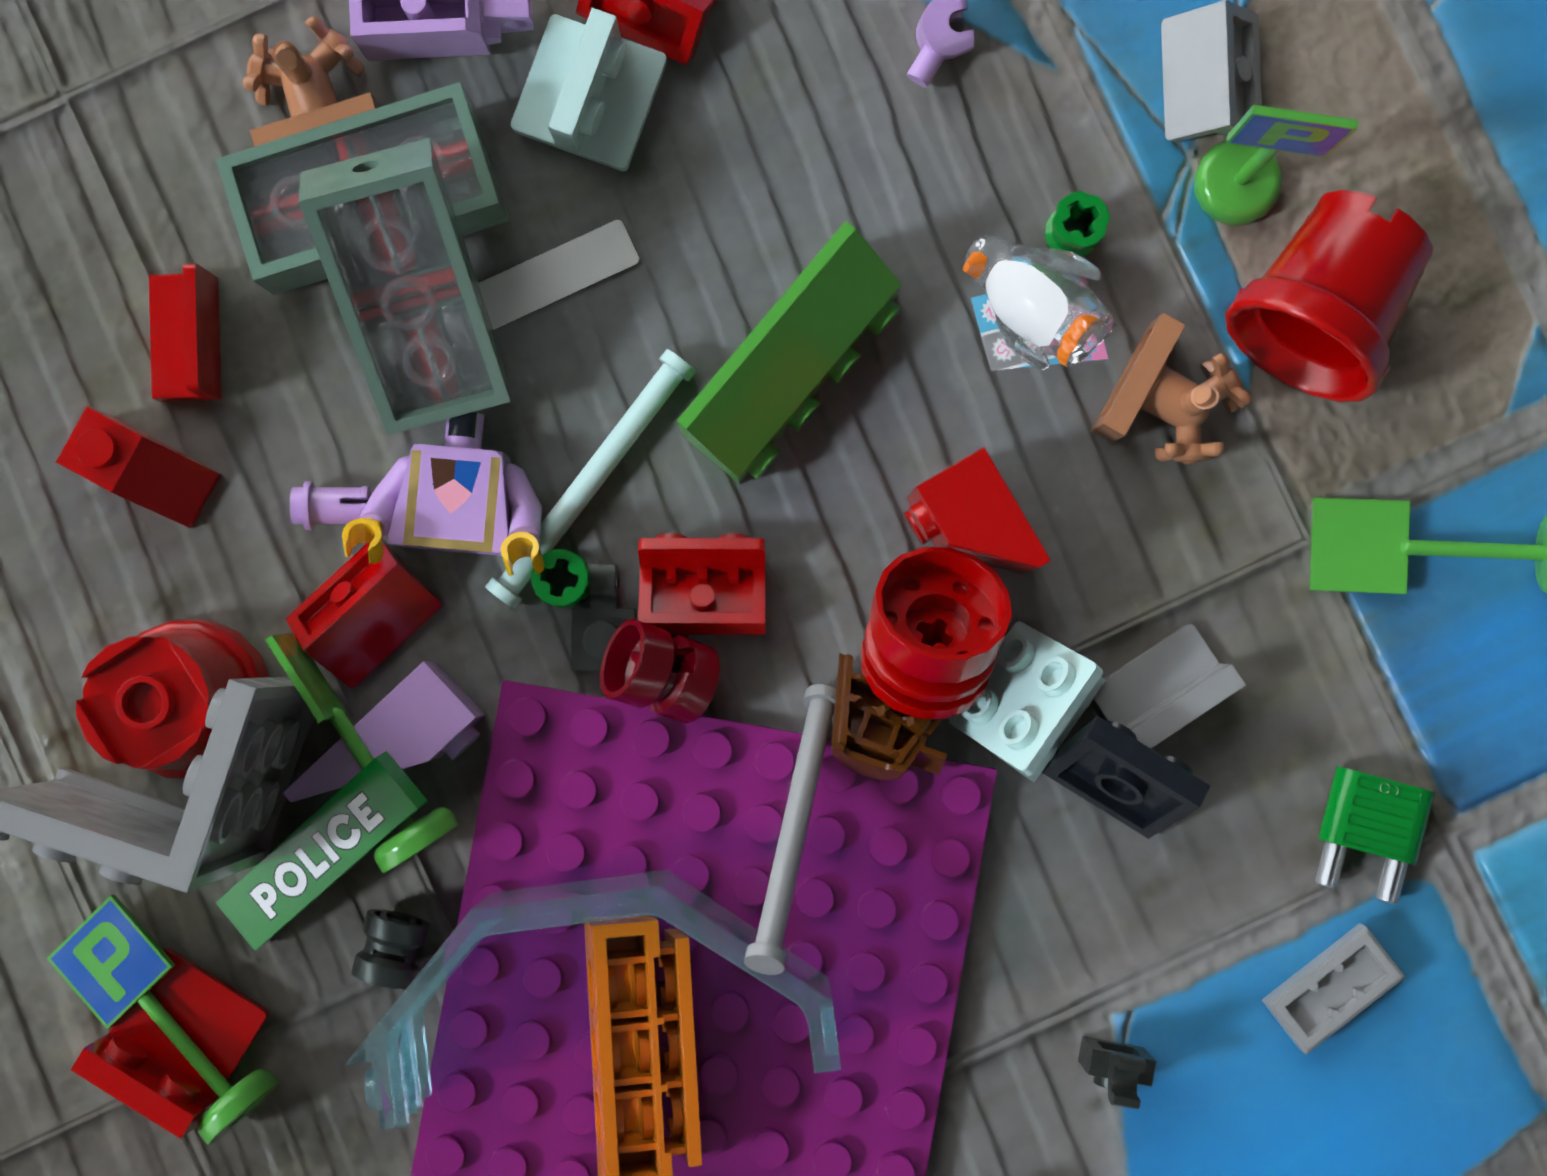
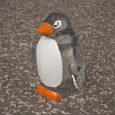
M989 235L977 238L968 249L962 270L983 288L991 303L997 326L1006 345L1021 360L1035 368L1046 370L1050 366L1043 350L1056 356L1060 364L1064 366L1077 364L1084 360L1114 330L1116 323L1113 314L1081 278L1085 277L1098 281L1100 280L1101 273L1096 266L1078 254L1061 249L1029 247L1012 243L1001 237Z

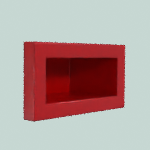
M88 406L83 411L56 460V463L107 491L188 528L194 526L222 475L125 421Z

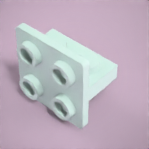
M592 8L585 25L554 14L548 21L513 115L511 127L519 135L619 171H626L630 165L667 64L666 55L663 52L621 38L615 15Z
M1018 621L1003 640L984 695L968 711L949 717V723L1035 783L1106 681L1102 677L1103 670L1093 661L1025 623Z

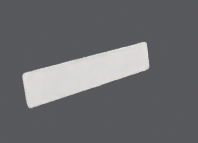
M614 220L479 282L480 291L493 330L636 265L639 262V256L621 220Z

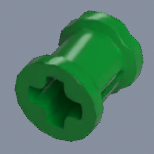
M1083 191L1070 193L1061 199L1056 206V211L1050 215L1045 224L1044 238L1049 250L1055 256L1069 261H1076L1089 255L1106 234V226L1110 221L1106 204L1100 197L1089 195ZM1069 218L1074 223H1080L1084 220L1088 225V229L1084 234L1079 230L1068 233L1064 225Z
M554 549L542 555L544 570L536 574L534 568L531 571V584L535 594L543 602L559 607H574L580 601L590 596V568L583 557L565 549ZM564 562H569V572L578 575V583L576 587H565L562 596H557L558 586L549 583L548 576L551 571H561Z

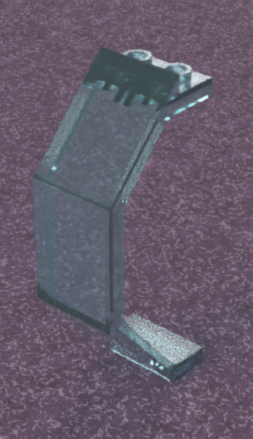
M669 870L491 892L468 912L345 1065L372 1062V1068L367 1069L365 1074V1096L369 1109L378 1110L380 1130L407 1127L410 1123L409 1114L418 1113L423 1107L422 1098L430 1097L433 1094L424 1026L426 1007L480 941L490 935L643 915L659 917L795 1002L802 1009L808 1022L814 1073L841 1070L829 977L784 947H782V950L786 952L787 960L782 973L766 975L749 969L744 964L747 946L755 943L758 930Z

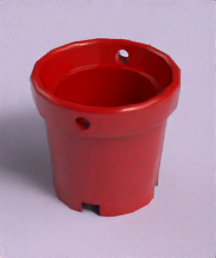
M1348 190L1325 193L1263 277L1252 280L1244 289L1240 288L1235 299L1225 312L1227 332L1238 349L1260 369L1282 383L1304 393L1336 402L1364 401L1379 390L1382 380L1392 368L1389 365V345L1424 274V268L1433 254V245L1426 231L1410 215L1397 208L1391 219L1387 221L1383 217L1369 212L1377 198L1366 193Z
M175 619L143 631L138 636H130L110 644L100 651L87 664L81 677L87 678L83 687V699L76 700L75 715L84 739L103 759L115 764L123 763L132 768L147 769L169 779H185L193 759L197 755L204 754L212 729L207 728L205 725L206 715L211 700L218 689H226L229 679L266 678L270 676L262 655L240 632L211 619Z

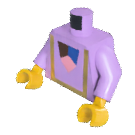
M471 412L446 420L444 446L414 444L410 455L399 458L372 492L360 517L350 521L343 528L344 554L346 557H350L354 546L360 543H369V563H379L384 553L382 537L388 534L387 544L398 547L502 556L506 572L509 576L514 575L513 565L518 559L531 557L535 574L541 573L544 570V562L539 547L542 505L522 468L511 464L510 457L503 452L482 449L485 415Z

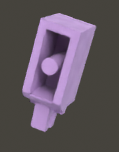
M349 0L350 36L367 61L490 55V44L501 43V33L534 30L533 1Z

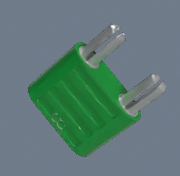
M1336 766L1317 838L1325 841L1315 881L1329 888H1336L1338 886L1347 847L1386 857L1376 898L1384 903L1397 904L1408 864L1417 866L1435 792Z

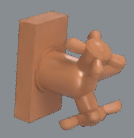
M311 16L304 22L317 36L316 40L320 43L310 55H302L291 42L286 40L279 41L273 49H268V36L266 34L257 33L253 36L252 45L254 53L249 58L247 76L243 78L242 85L246 90L255 92L256 102L263 106H268L270 103V84L283 87L291 115L290 118L250 130L254 146L381 107L371 92L340 102L337 101L328 73L340 60L357 77L363 73L364 66L354 56V51L348 44L347 39L335 30L327 29L316 16Z
M1162 313L1149 323L1091 431L1113 443L1126 435L1138 411L1142 409L1176 427V443H1167L1164 448H1155V458L1160 462L1173 459L1177 463L1195 464L1196 462L1207 461L1212 457L1220 456L1224 452V442L1202 444L1201 425L1208 419L1211 408L1218 402L1223 401L1225 409L1231 414L1239 407L1244 408L1251 403V395L1243 389L1239 376L1229 366V360L1224 354H1217L1211 360L1200 364L1201 370L1209 378L1200 385L1166 366V360L1185 324Z

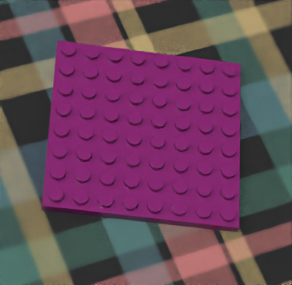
M503 680L411 1176H598L584 917L649 912L658 920L660 942L665 941L664 929L677 928L689 937L702 1166L689 1167L681 1155H672L673 1176H926L997 769L945 759L940 775L910 765L907 771L898 779H874L856 773L841 764L832 754V739L827 738L782 950L787 954L785 969L777 975H766L749 969L744 964L747 946L756 941L802 733L701 715L696 721L686 724L650 711L648 706L638 708L610 698ZM659 957L654 958L657 1007H661L660 987H665L663 967H659ZM661 1024L658 1025L660 1072H665L664 1052H669L667 1032H663ZM662 1092L664 1137H669L668 1118L672 1117V1105L670 1097H666V1092Z

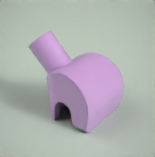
M932 0L926 7L916 28L917 44L921 51L906 74L910 80L924 88L929 86L944 60L956 58L972 51L974 48L973 30L957 32L951 29L949 23L963 18V11L968 10L966 0Z

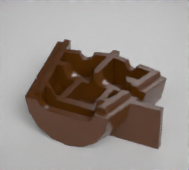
M839 653L831 745L832 754L848 769L874 779H898L907 771L910 765L940 775L947 754L926 747L924 744L942 719H918L893 710L873 693L863 674L852 673L853 656Z

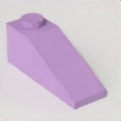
M423 661L367 713L354 728L373 758L387 751L400 768L405 769L441 758L445 753L452 760L458 757L480 736V733L474 726L485 714L436 661ZM341 738L282 794L290 802H295L344 787L362 769Z

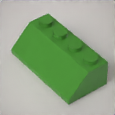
M845 221L676 421L682 436L739 484L748 473L757 480L768 469L781 452L773 445L774 442L788 426L798 432L821 404L813 396L828 378L838 384L861 357V354L854 349L855 346L869 330L878 337L901 309L894 300L898 297L902 283L858 230L849 222Z

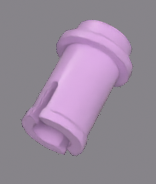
M305 481L303 487H292L291 522L292 524H303L305 530L313 531L315 524H347L354 519H358L371 496L370 486L315 487L313 481Z

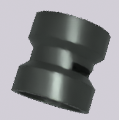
M369 909L362 929L367 936L365 947L355 955L351 974L359 980L381 987L393 989L412 988L418 971V966L414 961L416 950L425 943L430 924L421 918L397 911Z

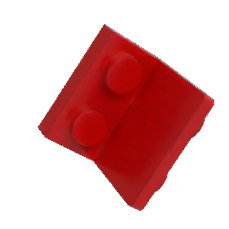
M165 948L163 951L175 963V966L150 991L229 1082L268 1019L269 1010L171 948ZM138 1002L111 1028L107 1035L84 1047L70 1069L75 1074L179 1139H182L197 1126L202 1115L219 1098Z

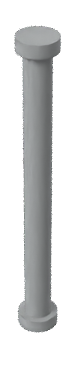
M824 684L811 685L805 692L803 704L808 711L756 941L747 946L744 964L749 969L761 974L777 975L782 973L787 960V954L782 950L831 719L835 710L836 689Z

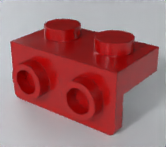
M665 533L655 538H640L638 540L640 564L639 621L669 631L671 635H765V539L750 538L739 533H728L718 538H687L677 533Z

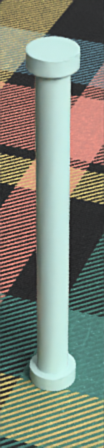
M666 349L659 360L663 363L541 523L539 547L542 555L553 550L682 379L689 382L696 373L693 367L674 352ZM531 557L518 559L513 565L514 575L509 576L505 570L498 580L492 577L485 588L505 604L516 609L522 601L518 594L531 579V571L533 569Z

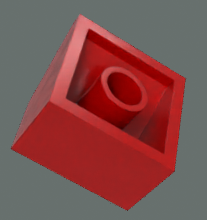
M985 447L919 484L906 498L910 507L908 511L904 512V516L914 535L922 545L931 541L934 547H951L974 555L987 565L1020 574L1040 568L1051 561Z

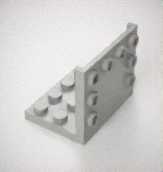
M289 677L229 679L226 689H218L209 705L205 725L207 728L212 729L204 754L197 755L187 770L183 783V794L189 796L186 808L62 767L58 768L55 780L0 789V840H9L10 835L34 842L32 851L35 854L54 861L73 863L76 857L101 864L99 874L120 883L139 885L143 879L185 893L191 892L255 866L269 854L287 798L282 793L293 784L315 717Z

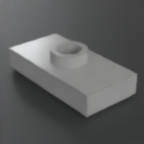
M1359 923L1261 1001L1298 1049L1307 1055L1403 980L1405 975L1367 926Z

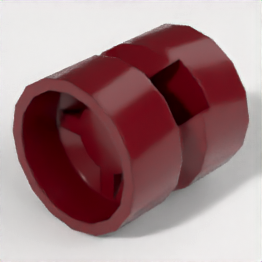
M632 618L620 625L606 647L600 669V687L604 696L638 708L648 706L650 711L687 724L696 721L705 712L714 696L720 672L719 656L714 647L681 635L672 637L669 631Z

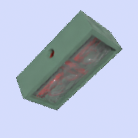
M457 82L215 159L253 281L275 296L327 279L298 202L301 172L426 138H431L462 236L509 222L510 219L474 105L462 83Z
M431 138L301 172L298 202L386 434H395L511 402L506 367Z

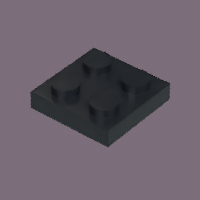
M1099 716L1061 745L1042 772L1148 839L1200 808L1210 788L1209 784L1194 776L1191 768L1183 761L1172 756L1160 755L1139 742L1134 732L1128 727L1115 721H1105Z

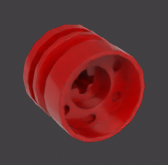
M922 547L898 556L883 570L875 589L869 613L870 619L860 650L862 674L878 698L893 710L918 719H946L968 711L985 693L1012 617L1009 591L997 572L976 556L951 547Z

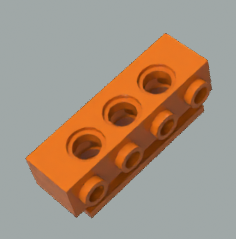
M649 912L584 917L598 1176H673L672 1155H681L689 1167L702 1166L689 937L677 928L664 929L665 941L660 942L659 922ZM659 957V967H663L665 987H660L661 1007H657L654 968V958ZM661 1024L663 1032H667L669 1052H664L665 1072H660L658 1025ZM662 1092H666V1097H670L672 1105V1117L668 1118L669 1137H664Z

